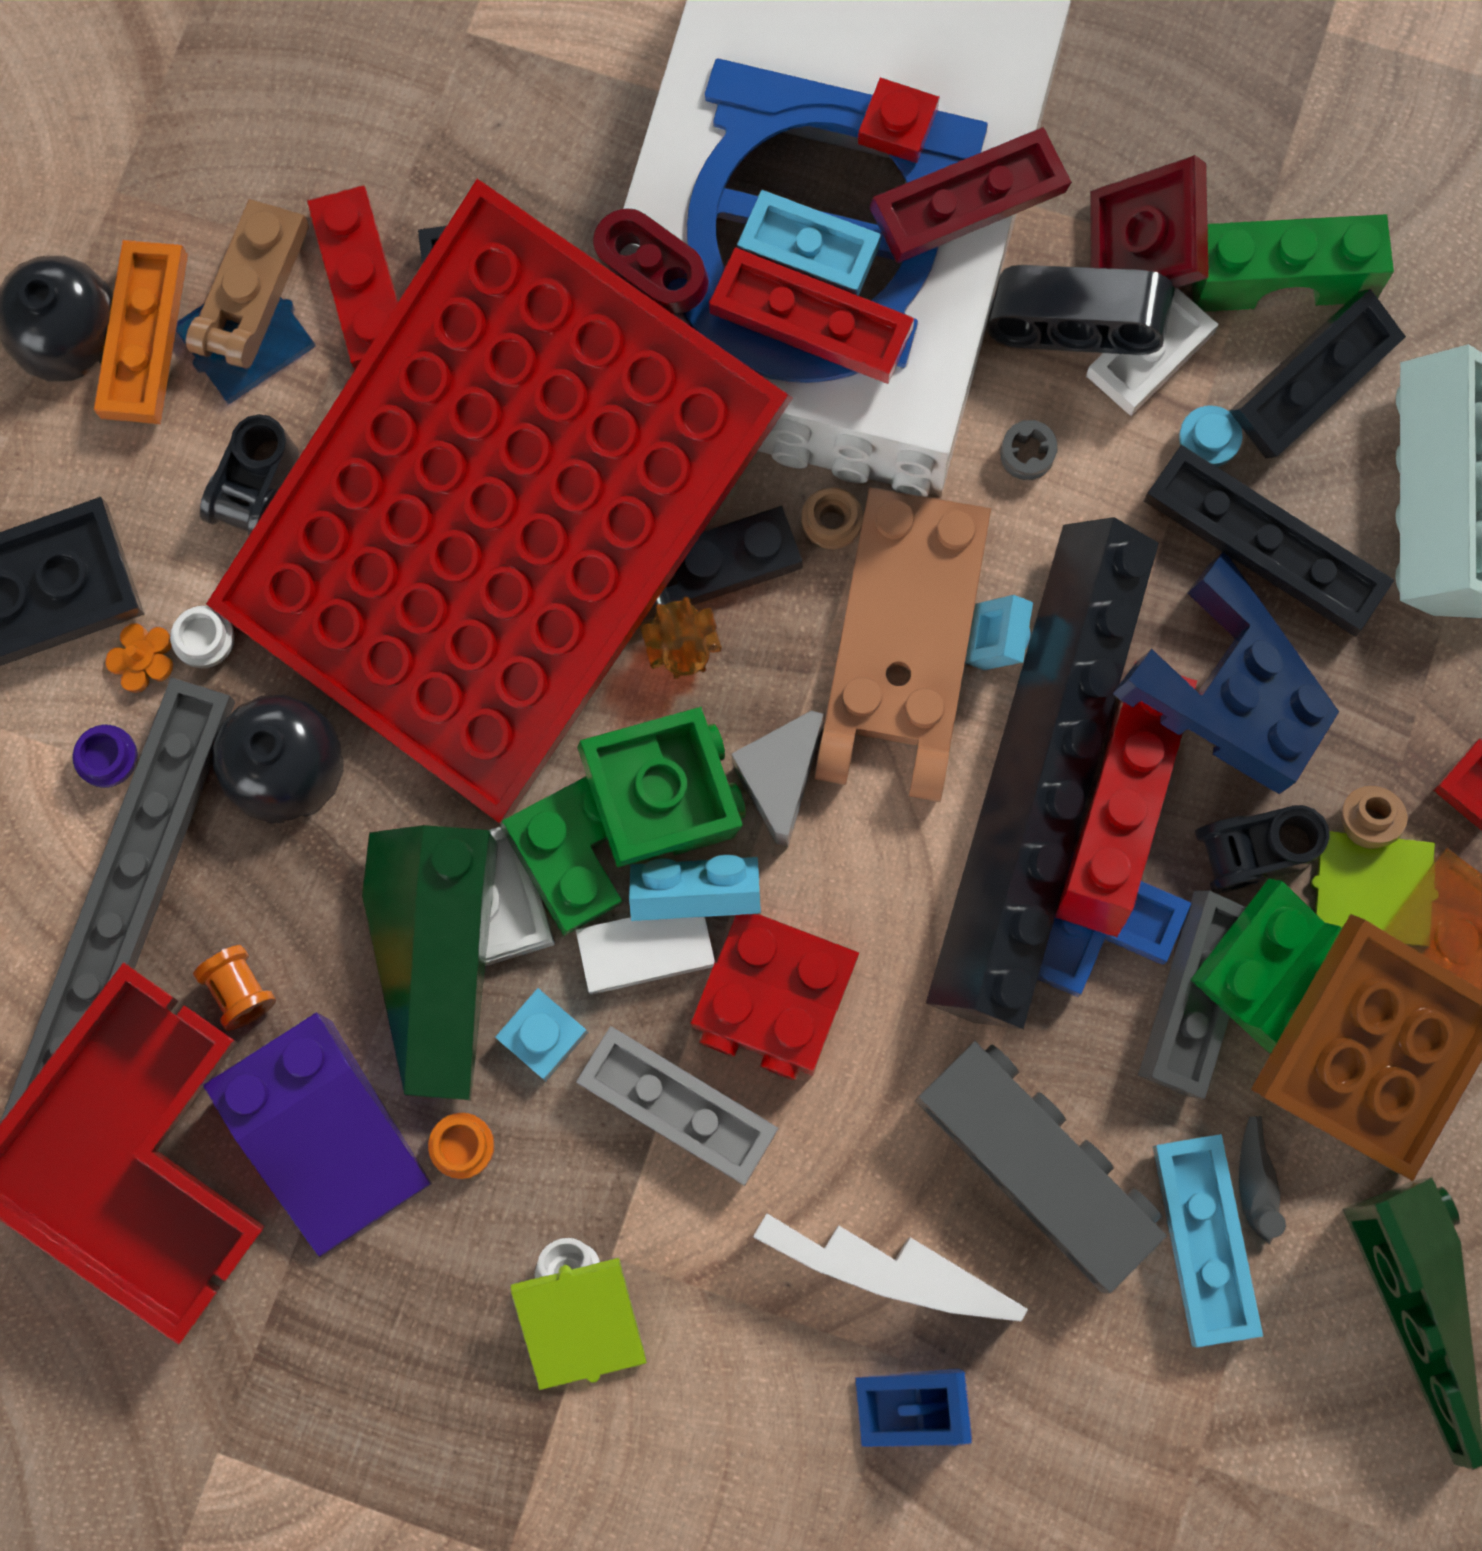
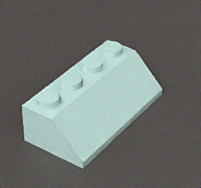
M1467 344L1400 362V387L1396 392V405L1400 414V445L1396 450V464L1400 473V504L1396 509V524L1400 532V563L1396 568L1395 577L1397 588L1400 592V601L1433 616L1482 618V352Z

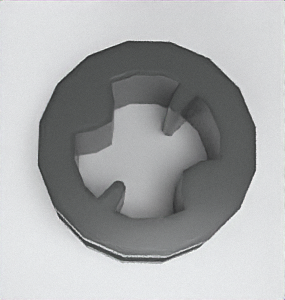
M1023 420L1014 424L1006 432L1000 448V460L1005 470L1013 477L1021 480L1037 479L1044 476L1051 469L1057 454V439L1053 431L1044 423L1036 420ZM1030 438L1037 439L1041 443L1038 453H1045V458L1041 461L1038 458L1032 457L1026 464L1020 462L1016 458L1019 448H1012V444L1015 441L1026 444Z

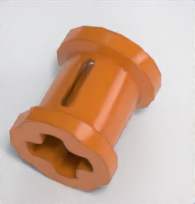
M242 945L231 946L218 952L201 963L193 972L197 982L208 987L221 1009L223 1016L220 1018V1022L226 1031L235 1030L251 1023L269 1011L276 1003L273 993L268 990L263 991L246 962L249 955Z

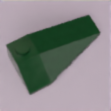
M420 825L369 832L362 899L402 1087L406 1096L471 1101L498 844L489 830Z
M1432 1177L1418 1179L1342 1210L1453 1464L1475 1470L1482 1467V1425L1462 1246L1454 1227L1460 1223V1218L1452 1197L1444 1187L1437 1188Z

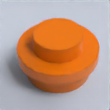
M454 1113L444 1117L433 1128L428 1142L429 1156L434 1166L442 1174L455 1179H468L480 1174L491 1162L495 1149L494 1136L489 1126L481 1118L469 1113Z

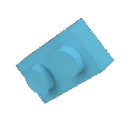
M761 190L738 241L737 248L859 296L880 247L881 234Z
M720 855L710 860L680 862L663 858L649 861L646 864H630L629 904L631 921L760 914L758 857L740 858L735 855Z

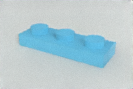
M1222 1134L1152 1146L1192 1347L1197 1348L1262 1337L1263 1333Z

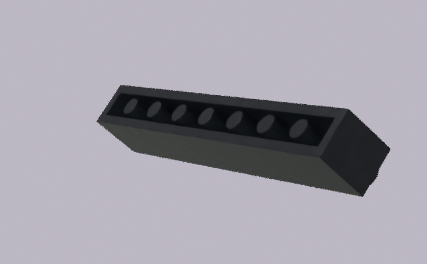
M1115 517L1064 524L1062 527L925 1003L972 1023L1024 1029L1115 703L1116 696L1113 692L1121 681L1159 544L1157 541Z

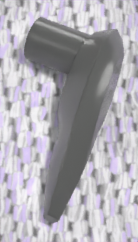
M1253 1116L1248 1119L1241 1147L1239 1190L1243 1211L1250 1227L1270 1245L1273 1238L1283 1234L1286 1228V1221L1283 1215L1279 1213V1185L1275 1168L1265 1146L1262 1116Z

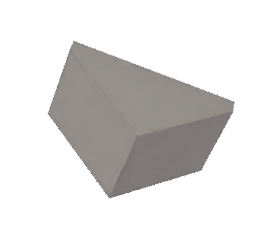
M809 711L731 754L733 769L775 843L781 846L789 847L823 730L822 713Z

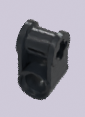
M256 414L246 417L237 424L220 464L204 490L200 504V517L202 521L210 524L222 521L248 531V536L251 534L300 457L297 446L277 420L268 415ZM266 441H278L277 449L271 457L261 461L253 459L259 445Z
M1293 805L1253 816L1244 815L1227 818L1195 830L1197 841L1204 842L1215 877L1210 882L1212 892L1216 894L1243 889L1264 882L1269 878L1306 869L1322 854L1329 841V827L1324 817L1315 809L1305 805ZM1285 825H1294L1306 832L1310 845L1308 852L1296 854L1283 847L1279 838L1280 828Z

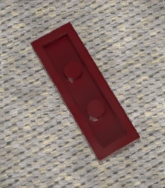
M1041 127L874 196L869 208L896 262L900 263L1066 193L1072 181L1044 127Z

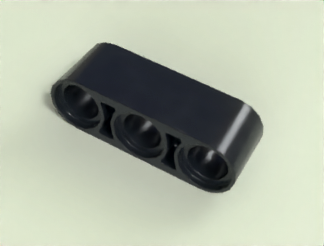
M1013 265L1005 268L999 276L987 331L998 343L1014 348L1149 355L1158 352L1163 347L1175 288L1173 283L1165 276L1146 270Z

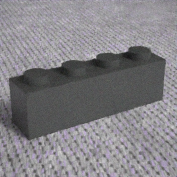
M974 1041L918 1096L915 1102L1101 1293L1111 1294L1167 1237L1156 1225L1162 1218L1161 1213L1138 1190L1133 1188L1126 1194L1108 1176L1114 1169V1166L1091 1142L1084 1140L1078 1146L1060 1127L1066 1121L1065 1116L1046 1096L1037 1092L1031 1098L1013 1080L1019 1073V1070L1001 1050L993 1044L984 1050Z

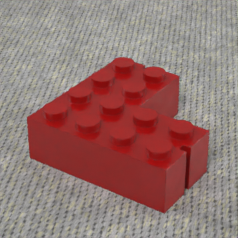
M123 962L0 1124V1221L179 1345L221 1288L210 1280L215 1274L226 1281L265 1226L157 1151L203 1090V1085L212 1078L237 1042L185 1005L177 1015L173 1014L171 1011L179 1001Z

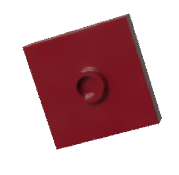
M1194 155L1091 190V268L1152 271L1168 278L1173 283L1174 288L1209 278L1206 162Z

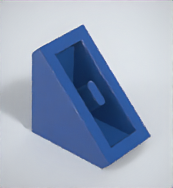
M954 1368L855 1378L862 1447L972 1444L965 1372L961 1369Z

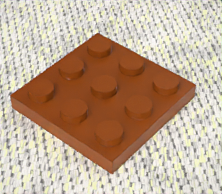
M1350 914L1251 1090L1407 1179L1414 1181L1482 1061V990L1367 920Z

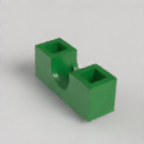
M1387 214L1208 224L1209 278L1191 283L1193 302L1204 312L1255 309L1258 301L1266 294L1292 287L1313 289L1315 306L1346 304L1356 293L1371 289L1379 298L1394 273Z

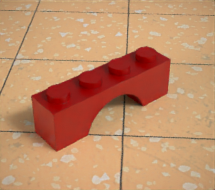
M1181 676L1194 689L1196 688L1197 680ZM1120 699L1118 701L1105 745L1106 752L1099 780L1084 827L1070 862L1055 918L1114 937H1118L1133 911L1182 738V734L1178 735L1160 724L1162 713L1142 701L1134 707L1129 706Z

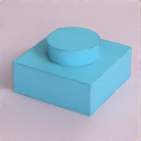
M1010 595L976 603L965 664L982 670H989L1023 663L1025 650L1030 641L1029 625L1033 602L1016 595Z
M537 988L495 1038L543 1080L547 1081L589 1032Z

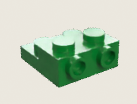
M702 707L580 740L577 749L617 868L672 851L674 856L730 840L736 836L743 826L741 820L745 818L746 810L741 791L735 782L728 784L721 761L725 759V749L721 734L715 724H707Z
M1269 878L1190 980L1271 1054L1342 928L1338 925L1325 923L1283 881Z

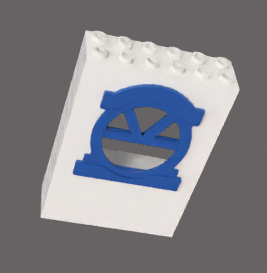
M1071 0L686 1L623 209H636L643 212L693 248L702 258L709 278L707 293L701 303L688 312L674 315L793 397L758 449L759 452L771 454L776 462L792 468H805L808 464L831 469L833 475L852 483H865L868 479L891 484L896 492L927 497L928 494L941 497L1016 214L902 261L893 279L879 294L870 300L914 318L911 335L889 384H886L710 314L709 302L725 270L716 238L717 217L746 224L758 199L756 195L725 188L737 166L757 146L783 132L891 158L901 171L905 182L908 183L1040 128L1062 46ZM880 77L940 97L938 111L918 163L858 144V132ZM826 213L880 233L881 243L876 256L895 260L878 225ZM629 244L622 249L620 254L625 256L631 255L638 250L639 245ZM683 278L675 279L670 282L667 289L672 291L681 289L685 286L687 280Z

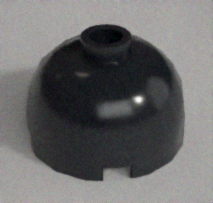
M38 256L20 263L4 278L0 286V340L8 354L28 374L46 381H73L84 376L81 371L91 368L97 361L102 364L113 292L109 285L87 264L67 256Z
M286 695L259 696L238 706L221 724L213 744V769L224 794L248 816L270 824L285 823L282 820H293L302 815L308 817L318 812L335 794L344 771L343 756L341 755V744L338 740L339 737L331 722L311 704Z

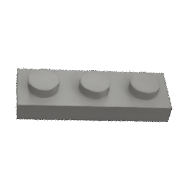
M612 1026L607 1030L576 1081L580 1086L746 1186L779 1130L775 1125Z

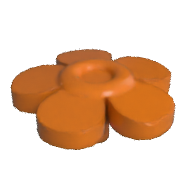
M137 623L125 626L121 630L120 641L126 648L115 647L107 653V669L113 674L122 675V687L132 693L144 691L149 685V676L159 682L166 680L174 667L173 661L164 655L172 647L171 634L162 627H154L147 632L142 625Z

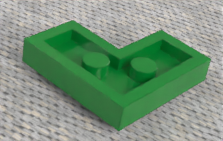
M587 776L502 820L501 830L563 936L620 905L622 900L592 850V848L607 841L608 838Z

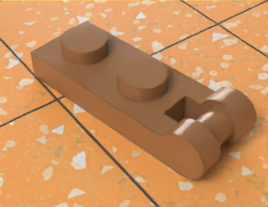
M248 199L200 316L195 317L189 326L186 336V347L189 352L205 357L216 353L225 356L228 364L244 369L252 365L310 227L303 214ZM227 320L240 324L232 333L224 331Z

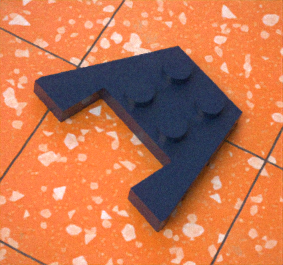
M1222 552L1205 568L1187 593L1234 637V641L1200 690L1197 692L1165 660L1151 649L1133 665L1113 694L1131 707H1134L1140 701L1163 714L1160 719L1161 725L1178 735H1181L1187 729L1216 745L1213 747L1212 755L1274 792L1281 794L1297 782L1337 717L1339 710L1235 564Z

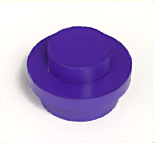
M108 724L94 726L85 731L77 740L73 749V765L78 775L87 783L101 788L113 787L124 782L133 773L138 759L137 747L132 737L117 726Z

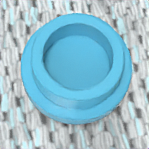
M1203 406L1190 412L1184 419L1179 431L1180 446H1185L1218 467L1228 463L1237 454L1242 443V429L1228 410L1218 406Z

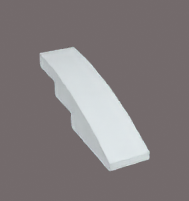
M769 1214L765 1215L753 1236L755 1239L815 1271L880 1296L948 1313L1022 1321L1028 1311L1027 1308L911 1237L907 1238L894 1260L839 1225L825 1249Z

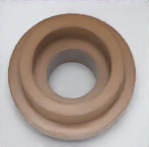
M836 487L823 488L813 493L804 503L801 513V525L805 535L812 543L825 549H839L852 543L859 535L863 522L862 507L856 497L850 492ZM828 512H835L841 515L844 521L839 527L831 529L825 527L820 519Z
M1364 786L1354 790L1348 795L1341 808V822L1347 836L1355 844L1369 849L1388 846L1397 841L1404 832L1408 821L1406 808L1400 798L1393 792L1378 786ZM1366 809L1377 811L1385 819L1380 820L1371 817Z

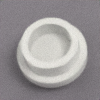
M196 606L186 610L176 619L171 630L170 639L175 654L184 663L195 668H209L221 663L229 655L234 645L235 634L232 624L209 606Z

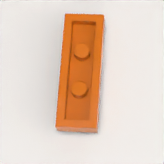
M122 240L94 411L100 419L161 424L188 254L182 245Z

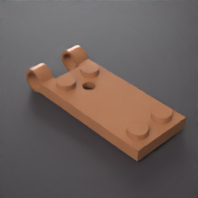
M869 487L825 726L819 749L815 780L846 785L855 735L917 746L909 797L941 802L991 508ZM895 665L903 666L909 671L910 680L902 686L892 685L886 678L887 670Z

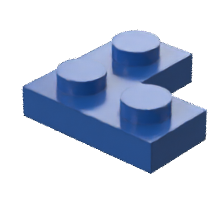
M1141 881L1133 911L1118 937L1054 918L1037 980L1079 997L1083 992L1104 940L1164 965L1168 961L1191 902Z

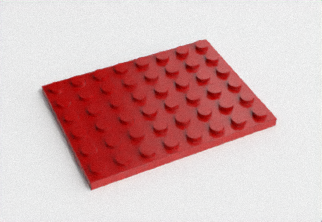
M477 178L206 605L498 823H501L502 820L513 814L793 397Z

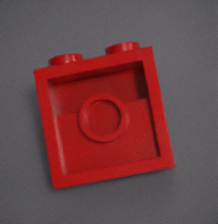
M760 914L735 915L718 961L713 965L691 1021L692 1029L702 1033L699 1043L732 1057L736 1056L739 1047L763 1056L760 1064L761 1068L790 1080L796 1081L800 1071L813 1076L858 960L859 952Z

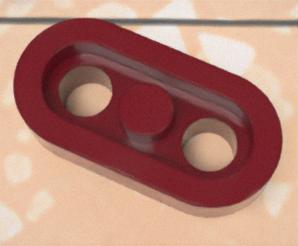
M619 209L606 215L597 225L593 236V246L601 264L672 314L688 312L699 305L704 299L709 286V278L702 258L693 248L649 216L636 209ZM629 244L639 245L638 250L631 255L625 256L620 254L622 249ZM683 278L687 280L685 286L675 291L667 289L670 282L675 279Z

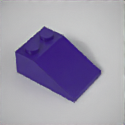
M317 1012L203 1085L238 1145L318 1257L325 1255L432 1184L334 1023Z

